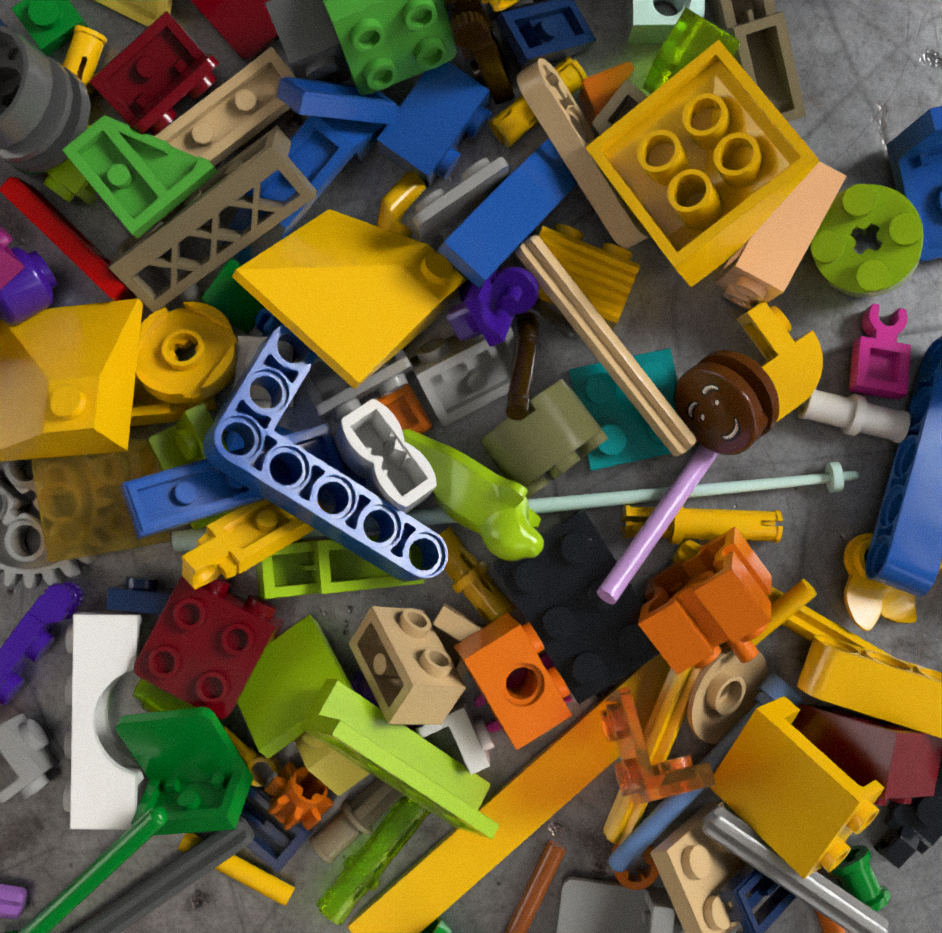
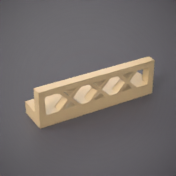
M270 47L154 137L164 140L172 147L197 158L199 156L209 160L213 166H216L290 109L287 104L277 97L280 78L295 76L274 48Z

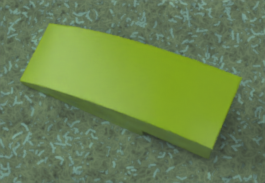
M380 534L366 536L371 541L376 542ZM331 538L293 542L256 564L258 597L263 599L317 593L330 594L424 583V579L407 582L398 580ZM413 543L409 549V559L416 569H420L422 566V552Z

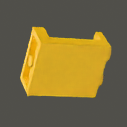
M783 696L755 709L707 785L792 869L805 879L822 867L827 872H831L845 859L851 850V847L845 843L852 832L856 835L861 833L875 819L879 809L874 805V802L880 796L884 787L877 780L865 786L858 785L791 725L800 709Z

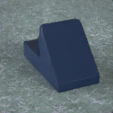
M551 0L502 12L495 19L502 42L519 72L539 58H543L550 63L554 60L585 52L596 41L574 0Z

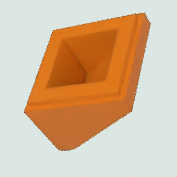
M624 62L583 80L578 99L591 127L594 119L626 79L630 82L634 72L632 62Z

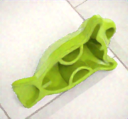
M410 429L402 430L404 442L419 450L430 463L437 482V486L431 494L445 514L464 527L480 534L487 549L500 559L509 562L518 561L523 558H535L541 553L544 547V539L535 529L539 528L541 518L529 508V502L525 497L528 490L523 485L499 476L451 446Z

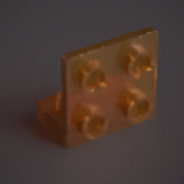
M629 686L617 689L605 700L607 709L600 711L603 730L609 743L614 741L617 743L622 761L615 764L617 781L622 795H631L633 805L716 785L710 762L693 766L690 755L651 765Z

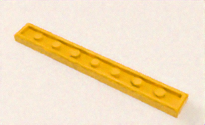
M659 654L630 672L481 804L478 811L499 824L493 840L454 828L349 921L347 928L352 933H421L642 737L671 668L663 656Z

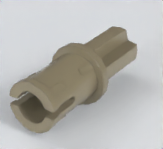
M376 778L352 801L345 799L341 804L342 810L317 834L309 838L312 848L325 862L333 863L336 857L360 835L372 833V824L399 801L404 794Z

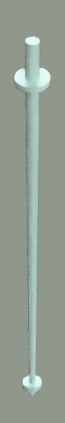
M828 462L825 466V473L697 484L688 498L826 484L830 493H840L843 491L845 481L858 480L860 474L858 471L843 472L839 462ZM669 487L527 500L530 509L536 514L656 502L662 499ZM440 507L413 509L407 513V515L425 526L458 523L445 514ZM367 515L363 523L364 532L380 531L378 522L373 517ZM206 528L173 531L172 545L174 551H188L196 548L197 540L206 534ZM315 529L300 539L325 537L326 535Z

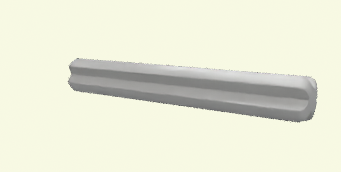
M715 806L705 816L702 827L705 835L849 933H889L887 930L889 923L886 918L817 871L803 879L748 824L722 806Z

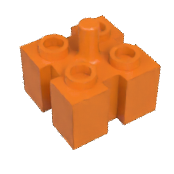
M733 527L700 547L698 554L686 561L681 559L648 579L644 595L648 602L642 605L638 625L676 675L692 666L699 669L713 662L721 653L719 645L726 642L741 663L750 662L758 654V649L751 640L758 637L767 628L768 623L771 622V601L767 595L772 592V575L738 529Z

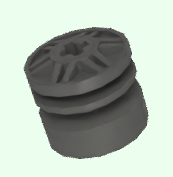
M0 25V158L28 173L46 172L63 163L68 158L62 149L88 127L91 104L87 87L75 73L62 67L55 59L44 55L33 43L16 31Z

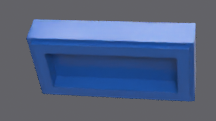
M284 76V78H280L277 97L299 115L395 125L399 106L380 91L369 95H361L355 85Z

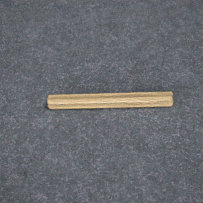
M533 235L520 244L515 250L516 256L535 277L540 287L670 453L677 457L689 450L696 443L694 434L542 239L537 235Z

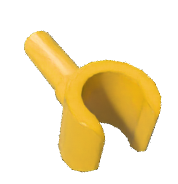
M224 726L223 728L254 777L251 785L255 787L265 786L267 781L257 773L255 765L258 762L267 763L274 772L278 773L281 764L277 755L274 754L268 759L260 752L257 754Z

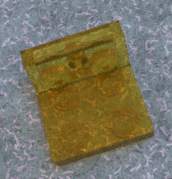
M130 439L128 451L31 460L46 553L50 562L170 542L168 530L141 539L137 538L120 489L123 482L158 473L157 462L147 445L148 440Z

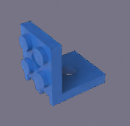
M942 106L930 108L886 145L896 190L914 205L923 224V247L918 264L942 259Z

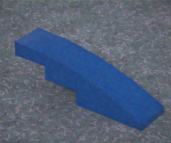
M550 138L516 168L438 249L444 257L478 288L535 231L578 184Z

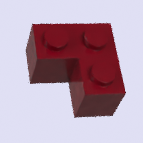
M799 704L800 712L796 717L795 728L858 785L865 786L877 780L884 787V790L874 802L875 805L886 806L887 800L911 804L912 797L934 796L942 756V738L882 719H871L827 705Z

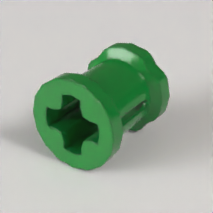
M864 845L850 846L851 850L845 859L834 870L827 873L830 876H835L840 888L877 912L889 903L891 894L887 887L879 884L869 863L871 860L869 849Z

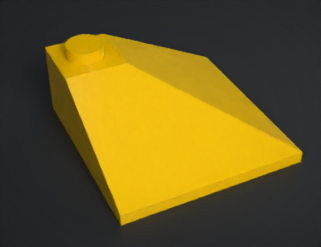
M719 39L585 147L661 251L690 287H693L735 255L819 163L818 157Z
M331 209L326 210L237 268L232 275V278L353 389H356L437 320L466 281L445 257L439 255L428 244L389 230L380 229L376 225Z
M136 298L44 309L18 325H9L0 318V462L128 451L143 302Z

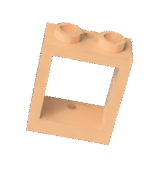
M819 161L814 169L741 249L726 261L714 283L725 289L723 296L738 306L751 309L753 305L755 306L763 300L768 303L785 291L843 184L846 175Z

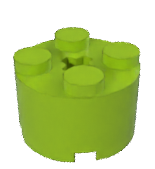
M855 184L841 191L834 198L810 243L812 256L823 277L838 291L853 297L883 295L902 286L917 268L923 247V224L914 205L900 192L882 185ZM871 231L876 232V239L880 248L877 251L868 248L862 255L856 253L858 245L854 238L858 234L867 236Z

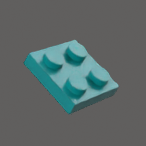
M671 348L634 355V359L676 411L674 393L678 380ZM601 363L568 370L572 390L609 438L586 455L589 471L671 454Z

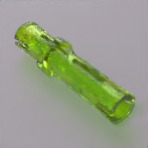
M404 795L356 855L350 854L343 862L344 870L339 874V877L316 902L319 911L328 920L341 926L369 890L375 891L382 881L380 876L386 870V867L398 855L431 812Z

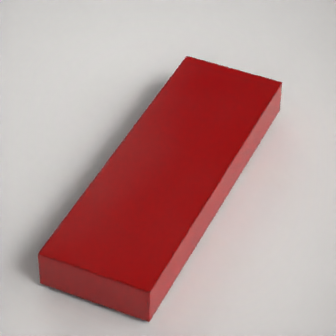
M10 176L1 185L0 192L112 300L119 301L136 297L108 268L111 261L33 185L16 176Z

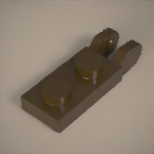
M444 0L449 16L453 17L452 22H450L453 38L457 46L461 47L466 62H470L475 80L485 87L488 86L496 105L512 100L515 94L504 54L482 1Z

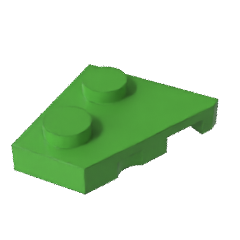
M103 115L62 149L119 220L137 239L218 173L209 160L200 156L197 158L174 148L168 142L150 134L141 135L129 125L106 115Z

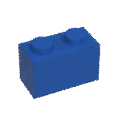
M451 62L425 71L399 107L395 125L387 124L376 139L380 153L406 172L412 171L419 175L428 188H431L438 177L446 180L461 158L462 154L457 151L468 135L476 138L492 114L487 109L489 107L490 90Z

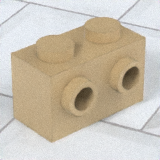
M371 606L350 640L349 646L387 723L441 725L466 689V685L432 627L430 619L426 616L424 610Z

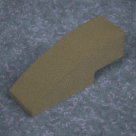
M709 0L721 43L787 122L805 117L806 111L784 12H776L774 0Z

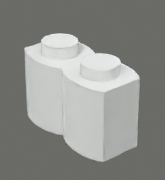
M371 399L341 419L335 434L337 451L344 463L354 473L365 478L366 487L369 491L406 514L426 501L437 486L434 471L428 460L419 450L404 442L403 431L398 420L385 405L375 399Z

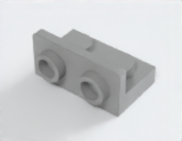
M511 327L508 330L505 341L492 347L488 345L483 334L463 342L455 334L446 340L436 338L426 342L417 349V355L408 359L442 427L508 394L516 338Z

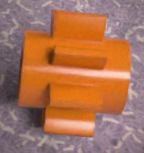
M290 761L264 789L265 792L272 795L270 808L267 812L268 814H273L279 822L284 824L285 830H289L293 825L301 822L308 831L321 820V815L333 805L334 801L327 797L328 787L311 774L305 766L296 769L295 765Z

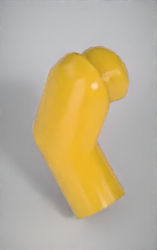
M407 171L381 199L376 226L380 229L389 230L411 238V228L402 224L401 221L405 211L426 189V185L419 175L412 171Z

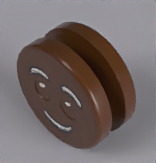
M719 350L710 353L698 362L697 365L687 370L679 378L675 387L674 400L679 417L694 434L698 443L719 454L737 455L745 452L757 439L774 427L779 416V397L771 378L753 359L736 351Z

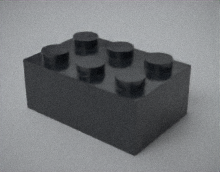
M585 510L574 512L542 532L541 536L544 539V547L535 558H523L510 562L499 559L492 563L525 619L536 631L546 653L578 704H581L660 654L638 625L643 603L630 583L615 604H609L597 595L598 588L617 561Z

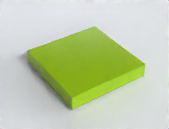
M310 614L267 645L237 701L258 751L268 759L306 732L300 726L327 678L338 680L354 691L319 623Z

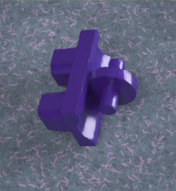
M501 264L480 288L470 280H466L458 290L462 302L451 306L446 315L458 339L463 342L483 334L490 347L504 342L514 315L525 313L533 307L537 300L539 286L535 277L523 268L510 267L502 270Z

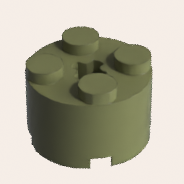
M563 379L554 383L529 401L526 418L517 421L508 417L480 440L486 449V453L504 477L520 483L528 490L525 496L527 499L548 484V481L543 476L544 473H547L554 480L581 460L575 452L576 449L585 457L609 439L572 388Z

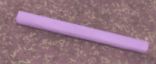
M701 444L698 446L598 588L597 595L603 601L609 604L616 603L719 453L713 452Z

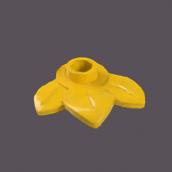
M873 533L861 534L852 538L844 551V564L849 574L844 589V601L850 618L863 631L871 630L879 617L896 623H915L917 620V610L914 595L868 579L865 574L866 563L864 554L869 552Z

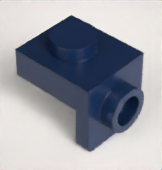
M127 576L126 584L108 588L106 609L159 614L160 617L174 589L158 587V578Z

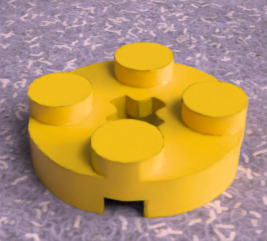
M195 301L183 302L185 308H176L170 312L166 307L153 312L141 323L136 367L137 377L144 388L154 397L168 403H184L192 408L202 403L207 404L212 395L217 394L229 383L235 374L237 361V338L227 317L213 306ZM192 344H195L196 354L189 360L179 361L174 352L179 347L188 349Z

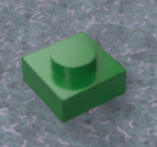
M22 0L11 8L46 56H50L72 40L73 30L76 25L89 28L70 0Z

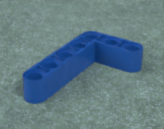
M284 324L280 325L260 344L206 432L203 440V453L207 461L224 474L398 580L404 582L432 578L440 574L446 567L448 560V548L443 538L274 431L317 357ZM278 341L287 342L295 348L297 363L285 361L280 356L277 348ZM251 385H259L268 391L271 397L270 408H261L252 401L250 397ZM223 430L235 431L242 437L244 441L242 455L231 454L224 448L221 440ZM272 459L281 460L288 466L291 476L288 485H282L273 479L270 473ZM321 487L328 489L335 497L336 507L332 514L324 512L317 502V494ZM367 515L373 517L379 524L380 535L376 542L371 541L364 532L363 523ZM413 543L423 553V563L420 569H416L409 559V549Z
M942 336L932 342L922 359L908 408L910 413L909 430L905 439L898 444L865 565V574L868 579L918 597L926 595L933 586L942 560Z

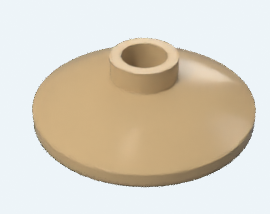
M728 647L721 651L719 656L705 666L699 674L689 697L687 717L691 731L704 742L719 743L757 704L754 700L760 693L757 687L768 677L766 660L759 651L753 660L741 663Z

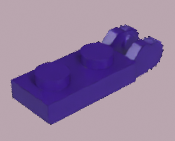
M66 581L61 584L55 583L48 586V589L44 590L45 593L38 597L0 648V704L3 706L9 703L22 687L25 680L19 675L30 660L35 663L38 662L54 643L55 636L50 634L55 625L58 622L72 619L73 614L79 611L78 607L82 606V601L85 600L83 599L85 593L82 592L83 588H80L79 584Z

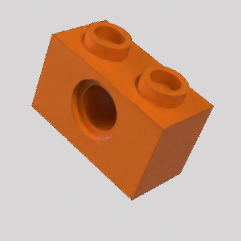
M507 613L453 646L504 734L516 750H519L572 716L563 698L570 694V691L554 666L548 670L544 667L538 653L545 650L529 622L520 625ZM521 667L527 668V677L521 685L513 688L506 687L507 677L513 670Z

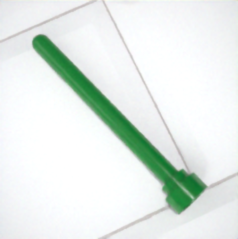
M162 806L151 807L21 930L4 933H49L166 824L168 820L167 810Z

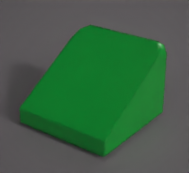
M231 258L202 295L201 300L218 309L227 317L228 321L249 335L256 326L257 314L265 307L232 278L234 271L242 265Z

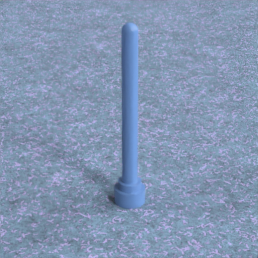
M771 673L757 687L760 692L754 698L757 704L614 850L609 857L611 869L615 872L626 871L708 786V782L756 708L783 696L789 699L796 707H799L803 700L796 691L778 675Z

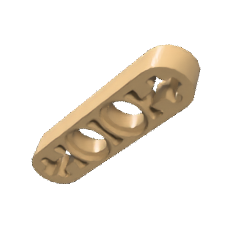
M539 58L519 72L517 84L524 99L613 240L620 247L627 250L650 237V234L585 149L587 145L597 138V135L554 67L545 59Z

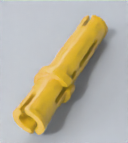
M623 505L621 522H625V526L621 527L622 537H635L655 507ZM682 506L661 538H667L670 544H680L683 539L713 540L731 528L736 527L746 541L779 543L782 538L783 526H776V522H782L783 517L780 510L695 509Z

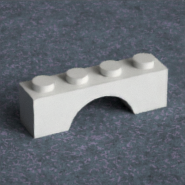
M86 610L73 614V622L69 623L67 627L66 650L68 654H73L72 675L68 676L65 685V702L68 707H72V727H69L65 734L64 754L66 759H71V780L67 781L64 788L63 806L65 812H70V829L128 830L132 826L131 822L148 785V777L135 758L128 755L114 739L109 726L108 707L116 685L128 672L134 670V664L150 636V613L119 610Z

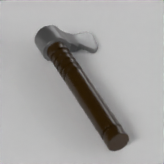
M537 297L531 309L525 313L516 314L515 319L518 331L505 413L510 419L517 421L526 418L528 413L538 331L542 328L548 330L556 328L566 338L573 337L576 332L563 315L551 310L539 297Z

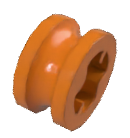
M618 844L614 845L611 854L619 846ZM651 845L641 854L644 862L647 863L643 871L637 867L638 874L634 875L629 874L628 869L624 872H615L613 870L616 879L621 885L628 889L641 890L655 882L659 872L650 853L654 850Z

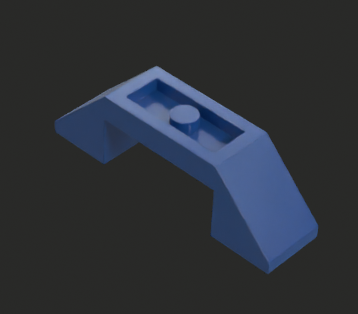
M309 116L290 139L291 147L288 157L317 190L316 197L242 249L233 258L243 265L288 236L290 231L352 157L358 162L364 159L377 143L376 139L387 124ZM277 170L261 182L260 198L284 201L297 191L282 173ZM254 188L245 193L244 196L253 197ZM238 207L229 229L243 231L250 226L252 209ZM259 210V218L269 211Z

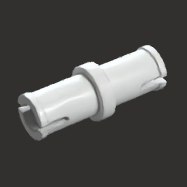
M815 389L811 396L798 406L797 411L798 418L840 427L842 434L856 436L858 433L888 439L895 443H901L905 439L910 426L909 412L868 403L865 396L851 394L849 397Z

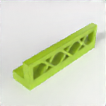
M329 678L325 680L300 726L301 729L453 827L493 840L499 824L478 811L491 784L476 773L470 775L467 767L405 725L388 724L380 708L340 681Z

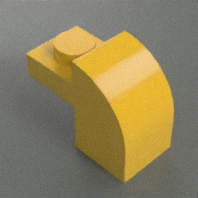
M763 300L736 320L766 359L760 366L769 375L778 393L780 405L778 422L805 402L816 389L822 374L823 354L820 342L813 330L793 340L789 334L792 331V327L787 317L776 306L769 307L765 300Z

